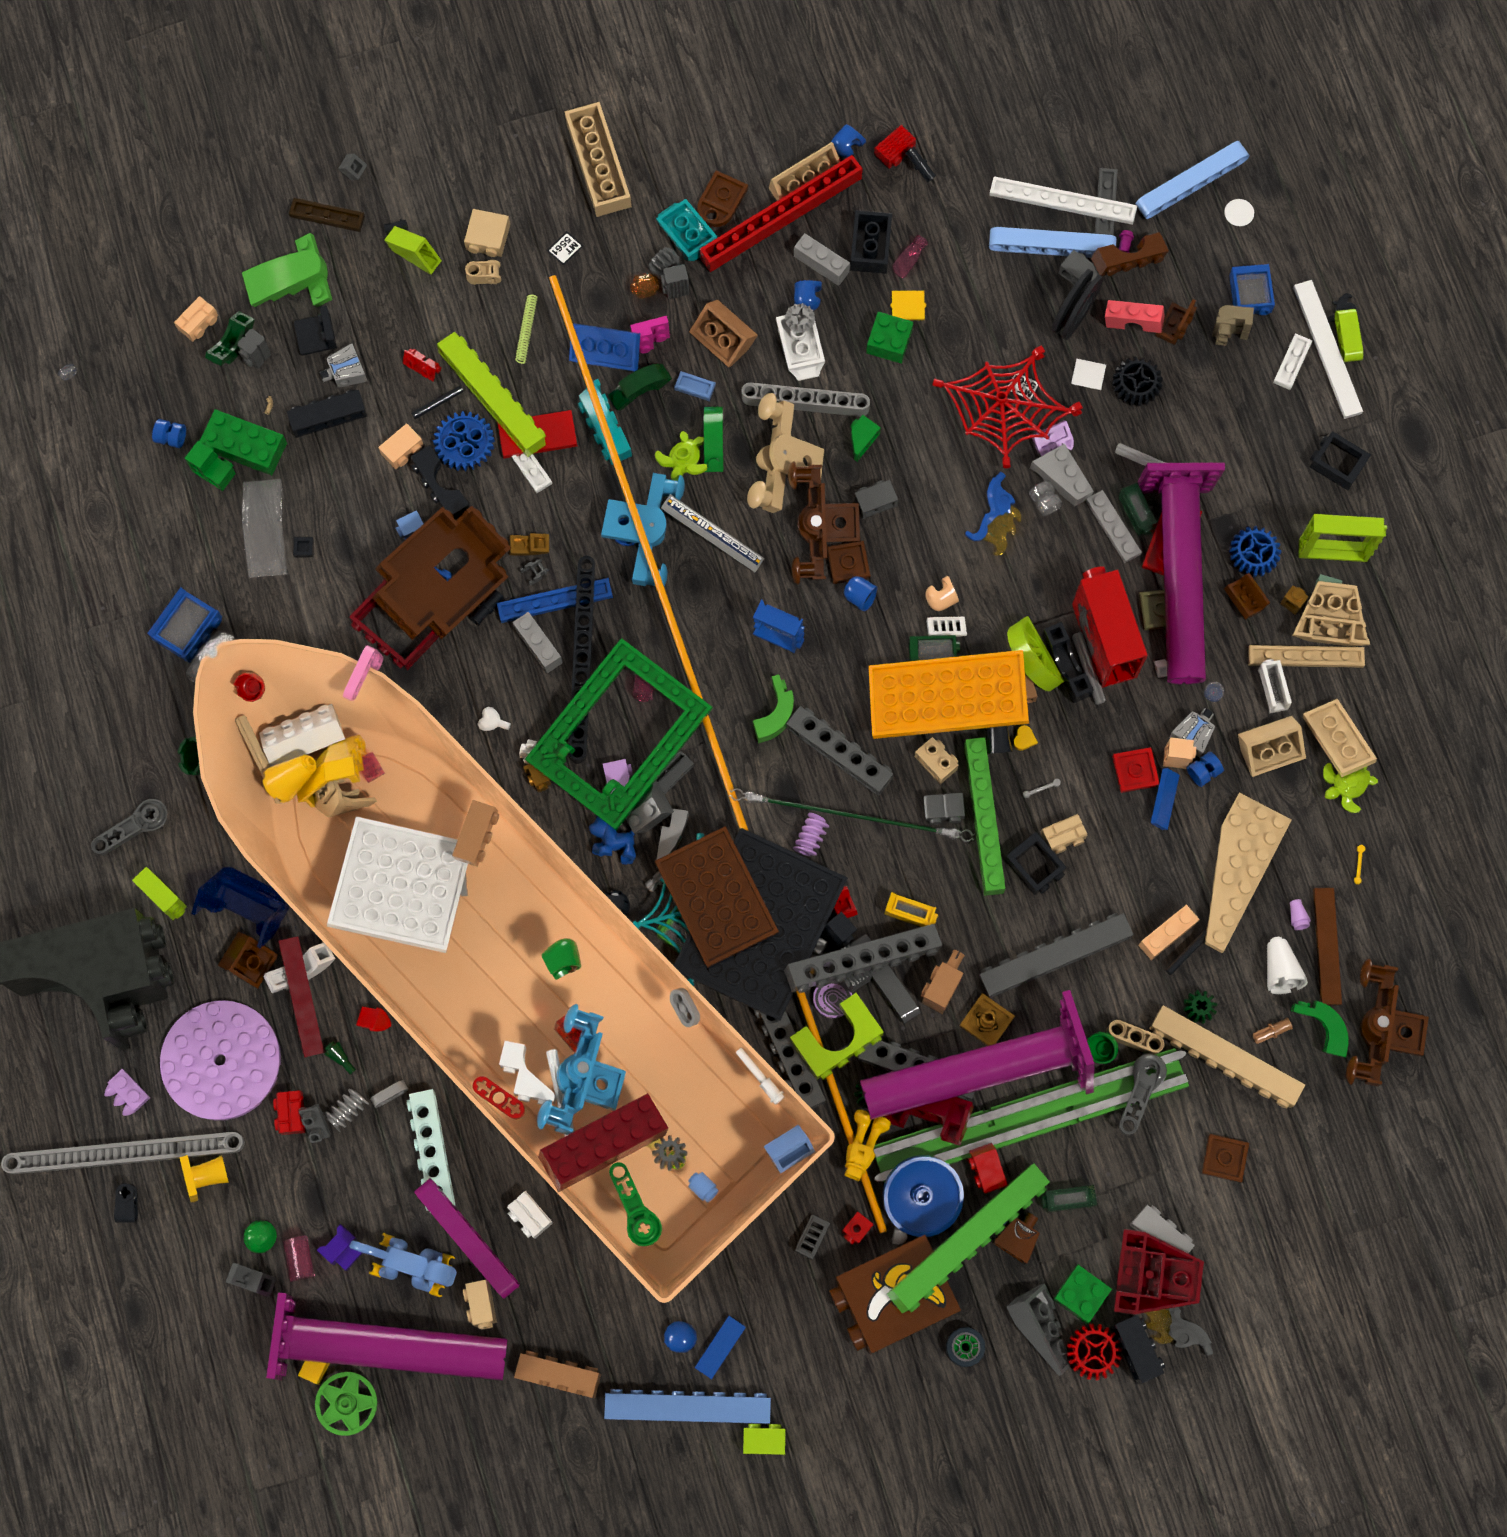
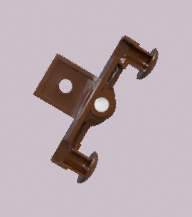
M793 461L788 470V480L791 488L796 490L797 483H807L808 505L801 511L797 526L800 535L810 545V562H799V557L797 556L794 558L791 567L793 581L799 585L800 578H811V580L826 579V576H824L823 560L827 558V542L860 541L859 503L825 504V483H821L820 474L822 465L796 467V463ZM837 518L844 519L845 526L843 528H838L835 525Z
M1367 959L1363 963L1360 971V982L1364 988L1367 987L1368 982L1379 983L1376 1006L1363 1016L1360 1023L1361 1036L1365 1043L1370 1046L1368 1063L1358 1062L1357 1055L1351 1057L1346 1067V1079L1350 1085L1353 1084L1354 1079L1364 1080L1367 1085L1379 1087L1382 1085V1081H1380L1381 1067L1388 1062L1390 1051L1421 1057L1424 1055L1429 1017L1397 1011L1396 1003L1399 985L1393 986L1398 967L1372 965L1371 959ZM1405 1027L1410 1030L1409 1038H1404L1401 1035L1400 1031L1402 1028Z

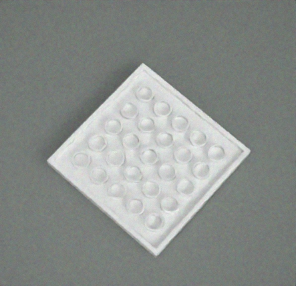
M356 817L327 927L446 953L468 866L467 863L455 860L452 856L458 840Z

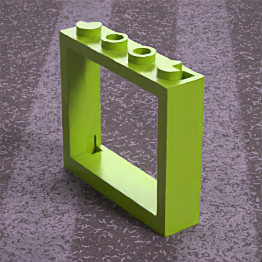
M1314 514L1299 539V558L1367 562L1373 556L1374 551L1377 550L1379 543H1382L1383 537H1386L1387 525H1384V518ZM1321 534L1365 537L1363 542L1321 540L1318 538Z

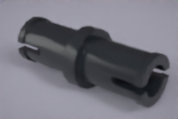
M914 146L905 152V155L914 164V169L921 173L926 182L931 181L936 176L926 163L927 160L921 157Z
M494 590L485 602L482 601L480 608L470 617L471 621L479 626L489 614L494 612L493 609L497 606V603L504 599L503 595Z

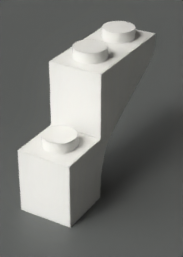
M505 1041L499 1065L507 1073L515 1074L518 1071L514 1095L518 1096L520 1101L530 1102V1099L538 1100L537 1104L543 1105L545 1101L552 1100V1104H555V1094L526 1068V1046Z

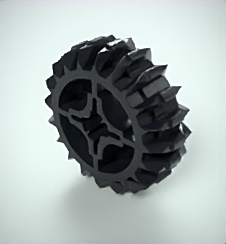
M1134 357L1133 361L1128 358L1126 363L1122 361L1120 367H1116V373L1112 377L1114 379L1112 386H1115L1114 393H1119L1118 399L1124 397V403L1131 401V406L1134 405V402H1137L1138 406H1141L1142 402L1147 405L1149 400L1153 402L1155 396H1159V390L1163 386L1161 384L1163 381V377L1160 376L1161 370H1156L1157 364L1151 366V360L1144 362V357L1141 358V361H1138L1137 357ZM1139 376V380H1138L1139 383H1138V386L1136 387V383H1137L1136 380H1137V377ZM1149 389L1145 392L1138 393V391Z

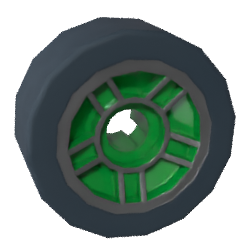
M969 1327L959 1328L948 1337L946 1353L955 1365L971 1367L979 1363L983 1358L985 1341L982 1335L975 1329ZM964 1343H968V1351L962 1350Z

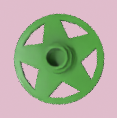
M341 1372L328 1378L318 1390L315 1400L316 1415L324 1428L334 1434L348 1436L359 1433L372 1422L376 1414L377 1395L375 1389L365 1377L357 1373ZM348 1376L341 1389L329 1385L338 1378ZM359 1380L368 1387L372 1396L359 1394ZM322 1395L330 1403L323 1416L320 1408ZM372 1408L368 1419L360 1426L359 1412ZM342 1419L349 1431L337 1430L331 1427L330 1424Z

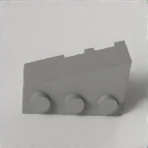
M1065 444L1031 463L1030 469L1038 473L1046 483L1052 485L1074 507L1092 496L1093 489Z

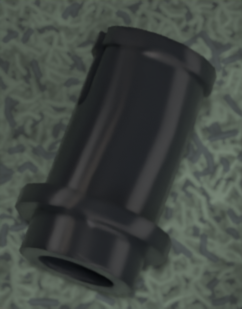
M401 218L400 221L384 224L387 236L394 226L406 231L408 230L406 219L402 220Z

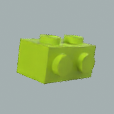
M748 1424V1428H744L743 1454L785 1455V1429H781L780 1424H769V1428H760L761 1424Z

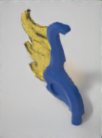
M999 472L995 478L993 477L989 484L987 500L990 512L985 514L979 531L975 534L969 531L965 533V536L970 540H984L993 543L997 548L994 555H1001L1005 552L1007 548L1006 534L1008 532H1011L1013 537L1015 536L1016 528L1013 518H1017L1018 522H1021L1020 511L1011 506V504L1015 503L1014 498L1001 487V482L1006 477L1003 472Z

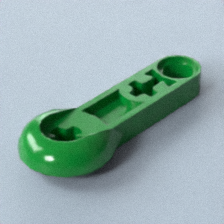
M621 1162L614 1163L610 1167L609 1173L627 1212L628 1237L638 1246L652 1245L661 1235V1221L644 1206L626 1165ZM616 1167H622L625 1170V1174L621 1178H616L613 1175V1170ZM629 1178V1181L625 1182L628 1188H633V1190L630 1191V1196H627L626 1194L622 1195L624 1187L622 1183L618 1186V1182H623L624 1180ZM643 1223L646 1226L650 1225L647 1234L639 1232V1228L641 1229L640 1225Z

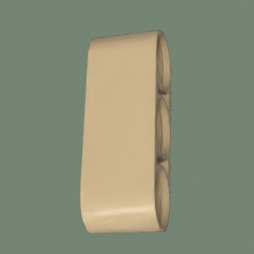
M1114 1020L1107 1027L1106 1032L1111 1034L1118 1043L1143 1053L1155 1055L1164 1048V1040L1159 1035L1121 1020ZM1112 1026L1120 1027L1121 1034L1115 1035L1112 1032ZM1132 1033L1138 1034L1140 1041L1133 1042L1130 1035ZM1150 1041H1156L1159 1048L1157 1050L1151 1049L1149 1046Z

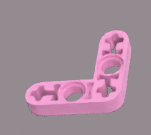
M368 645L364 648L344 690V698L354 701L370 667L377 671L380 669L383 656L377 649Z

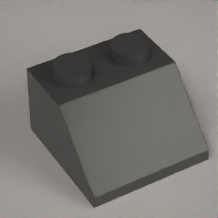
M657 780L626 818L634 834L648 832L674 812Z

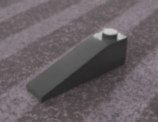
M1045 1283L1016 1297L1006 1306L1015 1325L1058 1376L1071 1367V1364L1068 1363L1070 1360L1069 1356L1066 1355L1068 1351L1065 1341L1060 1338L1058 1328L1061 1326L1059 1321L1055 1320L1052 1310L1056 1309L1054 1301Z

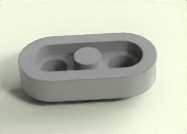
M684 988L673 990L670 993V1003L681 1023L686 1027L697 1025L700 1021V1013L688 991Z

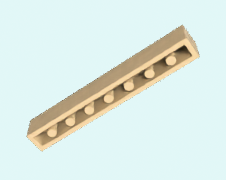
M1164 1005L1160 1008L1149 1028L1153 1031L1152 1033L1159 1035L1162 1039L1164 1037L1170 1040L1172 1046L1188 1050L1187 1053L1190 1056L1204 1059L1208 1066L1215 1069L1216 1067L1223 1070V1074L1230 1078L1236 1077L1241 1080V1084L1250 1089L1253 1087L1259 1090L1258 1093L1268 1099L1271 1097L1277 1100L1276 1103L1287 1109L1288 1107L1292 1108L1295 1106L1305 1087V1084Z

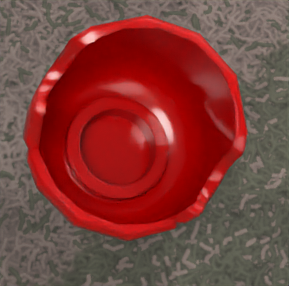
M243 673L237 676L233 684L236 686L237 695L248 702L261 699L265 692L264 680L257 673Z

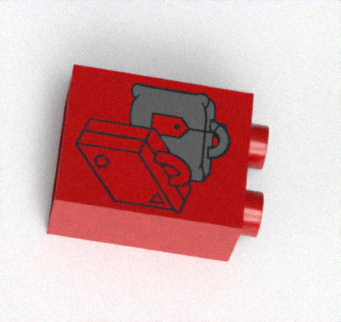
M1103 566L1089 569L1083 573L1084 579L1080 581L1072 606L1100 685L1104 688L1137 678L1148 655L1119 571L1106 572Z

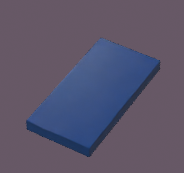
M573 323L587 364L630 371L638 370L641 333ZM570 340L569 361L578 362Z

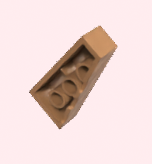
M526 1351V1354L520 1353L514 1378L595 1399L601 1374L597 1373V1368L586 1366L585 1369L577 1368L578 1364L566 1361L565 1364L557 1363L558 1358L546 1356L545 1359L537 1358L538 1353Z

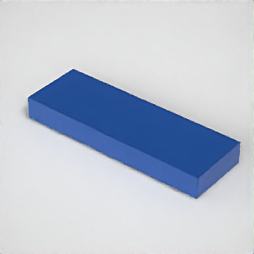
M1163 768L1151 819V824L1162 830H1168L1180 776L1169 768Z
M728 1316L695 1366V1369L712 1380L746 1327Z

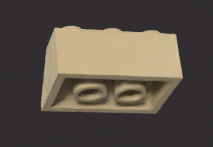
M1292 716L1238 734L1240 750L1252 777L1306 759L1302 728Z

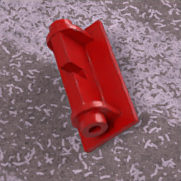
M416 349L405 350L403 364L434 382L435 373L438 374L441 371L442 367L439 366L440 364L430 358L423 361L426 356Z

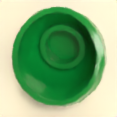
M1096 1032L1087 1040L1094 1062L1107 1064L1116 1058L1118 1044L1111 1034Z
M264 1220L251 1223L244 1232V1244L247 1249L254 1253H264L270 1250L277 1237L275 1227Z

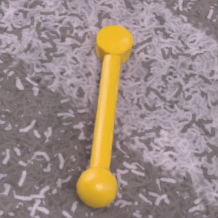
M1359 845L1357 847V852L1359 854L1357 863V873L1356 877L1354 878L1355 884H1360L1362 882L1360 878L1362 853L1365 851V847L1363 845Z

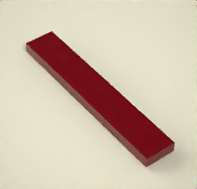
M299 937L279 940L278 943L304 1057L324 1053Z

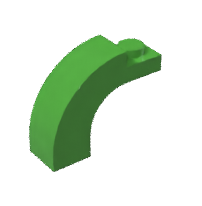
M780 675L772 676V684L778 701L776 709L766 717L753 720L758 743L771 740L782 733L786 728V723L793 714L792 690L787 691L785 680H781Z

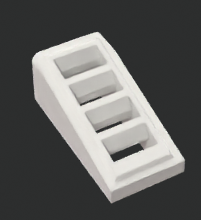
M965 617L927 618L928 636H967ZM957 622H960L961 631H957ZM949 623H952L953 631H949ZM941 624H945V631H942ZM934 625L938 626V631L934 630Z

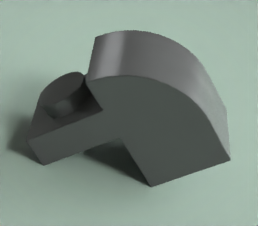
M233 1263L226 1283L270 1297L277 1278Z

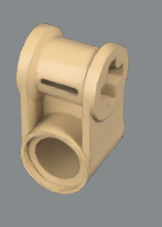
M496 260L469 262L465 268L467 281L474 285L500 283V262ZM473 271L478 272L475 275L470 274Z

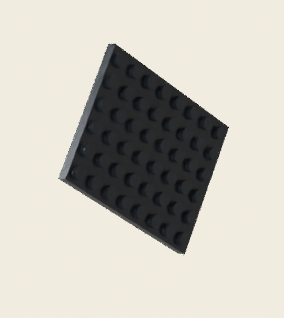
M740 828L734 844L779 933L707 968L689 933L674 967L683 976L780 1021L794 993L791 992L784 970L788 964L811 957L848 878Z

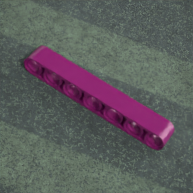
M431 1178L414 1191L419 1200L503 1299L520 1286L515 1277Z

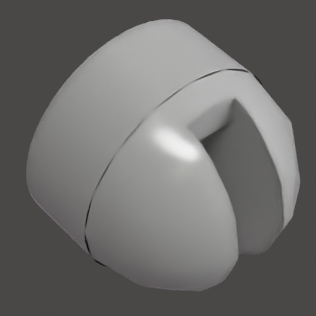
M895 1227L892 1244L900 1245L905 1243L907 1234Z

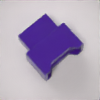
M341 1224L337 1227L336 1236L326 1246L317 1249L332 1265L338 1263L345 1271H348L353 1263L363 1254L362 1252L350 1249L351 1241H357V1238Z

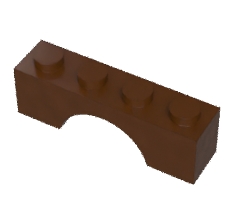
M1160 232L1144 236L1137 245V252L1135 253L1123 252L1112 244L1097 248L1091 259L1100 276H1112L1120 271L1127 272L1135 267L1142 268L1150 263H1160L1164 260L1169 250Z

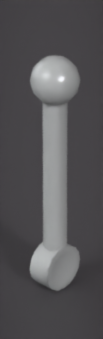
M1055 779L1053 783L1032 791H1024L1023 797L1029 798L1030 795L1047 788L1059 787L1061 781Z

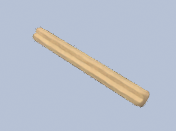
M245 715L235 719V722L263 779H265L263 772L271 766ZM276 797L274 799L276 804L281 803L279 798Z

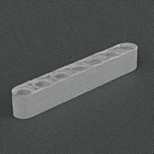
M746 383L742 387V401L750 406H759L765 394L773 393L776 396L777 402L785 400L783 399L784 396H790L791 399L785 401L794 404V410L861 417L862 415H867L870 409L869 397L860 393L760 383ZM747 392H753L754 395H753V396H747L746 393H747ZM807 397L810 401L804 402L801 399ZM826 399V400H828L829 402L826 403V404H823V403L820 402V400ZM845 401L847 405L842 406L839 402ZM864 403L866 406L858 407L857 404Z

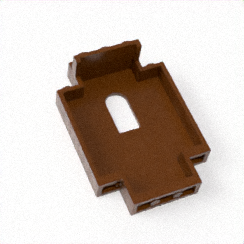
M470 506L457 520L454 519L449 510H445L442 507L375 568L387 584L372 598L412 640L427 626L442 640L509 577L505 569L498 566L496 562L511 547L508 541L496 532L495 527L488 523L482 517L481 512L473 506ZM461 549L465 551L468 556V562L450 580L446 581L434 567L453 550Z

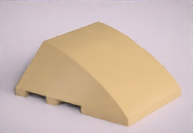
M1318 581L1292 636L1310 642L1341 646L1370 645L1357 586Z

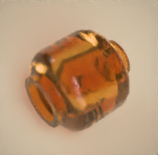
M643 273L634 276L630 288L632 294H636L639 299H644L656 294V291L659 290V283L656 276H653L651 273Z

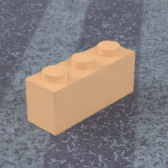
M1186 904L1142 940L1138 946L1150 960H1153L1191 929L1200 919Z

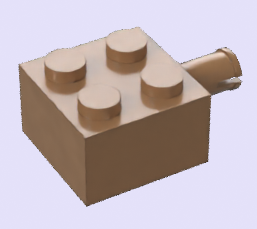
M953 950L947 964L942 962L940 967L936 965L930 977V980H932L931 984L926 983L921 997H923L922 1004L941 1014L944 1013L964 974L957 969L965 955L960 952L958 958L955 959L959 952L957 950Z

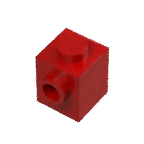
M857 1212L842 1232L845 1234L843 1238L852 1245L854 1242L858 1245L874 1224Z

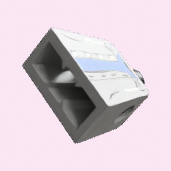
M353 344L327 357L330 368L320 371L323 382L335 379L338 387L367 382Z
M1204 708L1201 714L1198 715L1192 711L1172 731L1169 738L1194 740L1193 747H1196V756L1200 758L1215 728V725L1209 722L1214 715L1213 712Z

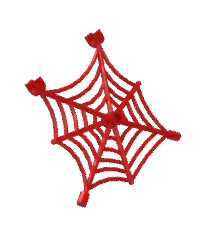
M1042 345L1035 348L1030 357L1016 364L995 366L989 365L986 361L985 366L969 377L947 383L939 379H934L933 386L944 387L950 395L961 417L965 434L974 435L988 441L1004 455L1002 458L1003 468L1011 467L1008 454L1021 441L1037 437L1049 439L1048 433L1059 419L1068 414L1073 416L1082 414L1080 409L1083 407L1080 402L1073 404L1070 408H1066L1055 401L1042 387L1035 369V360L1045 357L1043 354L1045 350ZM1027 362L1023 369L1013 373L999 374L993 373L991 368H1013ZM1031 364L1039 388L1057 406L1047 405L1032 389L1028 377V368ZM985 369L989 373L973 384L961 387L953 385L967 381L979 375ZM1024 373L1029 390L1040 403L1032 402L1021 388L1020 378ZM1018 374L1016 378L1006 381L996 380L994 377H1005ZM989 377L991 378L989 383L977 390L967 389L982 383ZM1010 382H1012L1011 385L1001 386V387H999L998 384H997V383H1004V384H1005V383H1010ZM1017 382L1022 396L1027 401H1021L1018 398L1014 387ZM993 383L994 390L988 393L980 392ZM949 388L956 390L965 405L972 423L969 429L967 428L962 411ZM1011 390L1013 392L1015 399L1007 398V395L1010 393ZM960 391L970 393L979 414V419L975 423L966 400ZM974 395L980 396L985 403L986 412L983 415ZM985 397L996 400V403L989 408ZM1019 405L1028 406L1023 413L1018 411ZM997 406L1000 407V411L994 409ZM1007 406L1010 410L1005 412L1004 407ZM1032 406L1039 407L1033 413L1030 420L1024 416ZM1043 408L1051 409L1042 418L1038 426L1032 422L1036 414ZM1056 410L1065 412L1051 422L1046 432L1040 429L1042 423L1051 413ZM991 412L1001 415V420L987 416ZM1009 413H1015V414H1016V415L1009 416L1008 418L1005 419V415H1007V414H1009ZM1020 417L1024 420L1006 428V422L1012 418ZM983 420L995 421L1002 424V429L981 422ZM1028 424L1032 427L1019 429L1007 438L1006 432L1015 426ZM981 425L997 430L1002 433V437L986 429L978 428L977 426ZM1027 430L1039 433L1023 437L1012 444L1009 449L1007 448V442L1019 432ZM972 431H982L995 436L1003 442V449L989 438Z

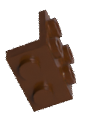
M1193 299L1188 309L1172 302L1164 318L1162 333H1156L1155 336L1174 345L1178 339L1182 340L1196 312V300Z

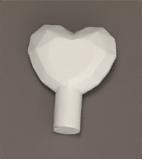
M492 707L483 709L482 718L478 722L479 729L483 731L494 730L497 727L509 730L511 723L501 720L498 712Z

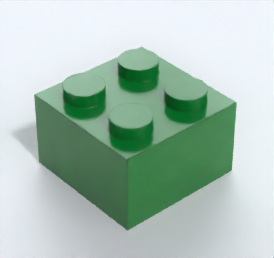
M878 312L867 343L866 353L902 364L914 322Z
M1077 1265L1053 1300L1085 1324H1088L1112 1289Z

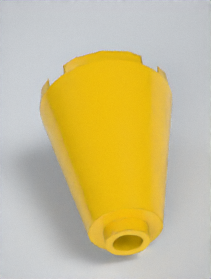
M302 755L269 767L263 772V775L265 774L263 785L272 798H279L281 803L289 802L315 772L316 762L311 756Z

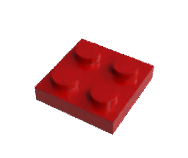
M1151 747L1113 754L1112 757L1121 793L1159 786Z

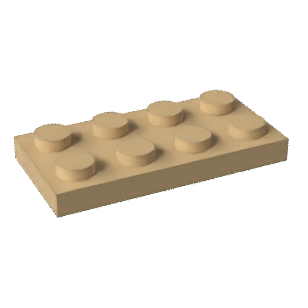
M1338 699L1303 713V719L1341 778L1376 763V756Z

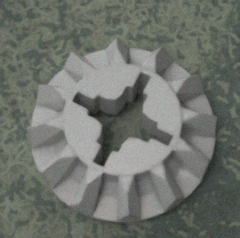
M803 303L794 304L788 308L785 314V321L792 331L802 333L812 328L815 322V315L810 306H806ZM801 311L805 319H802L800 324H798V318L795 316H798Z

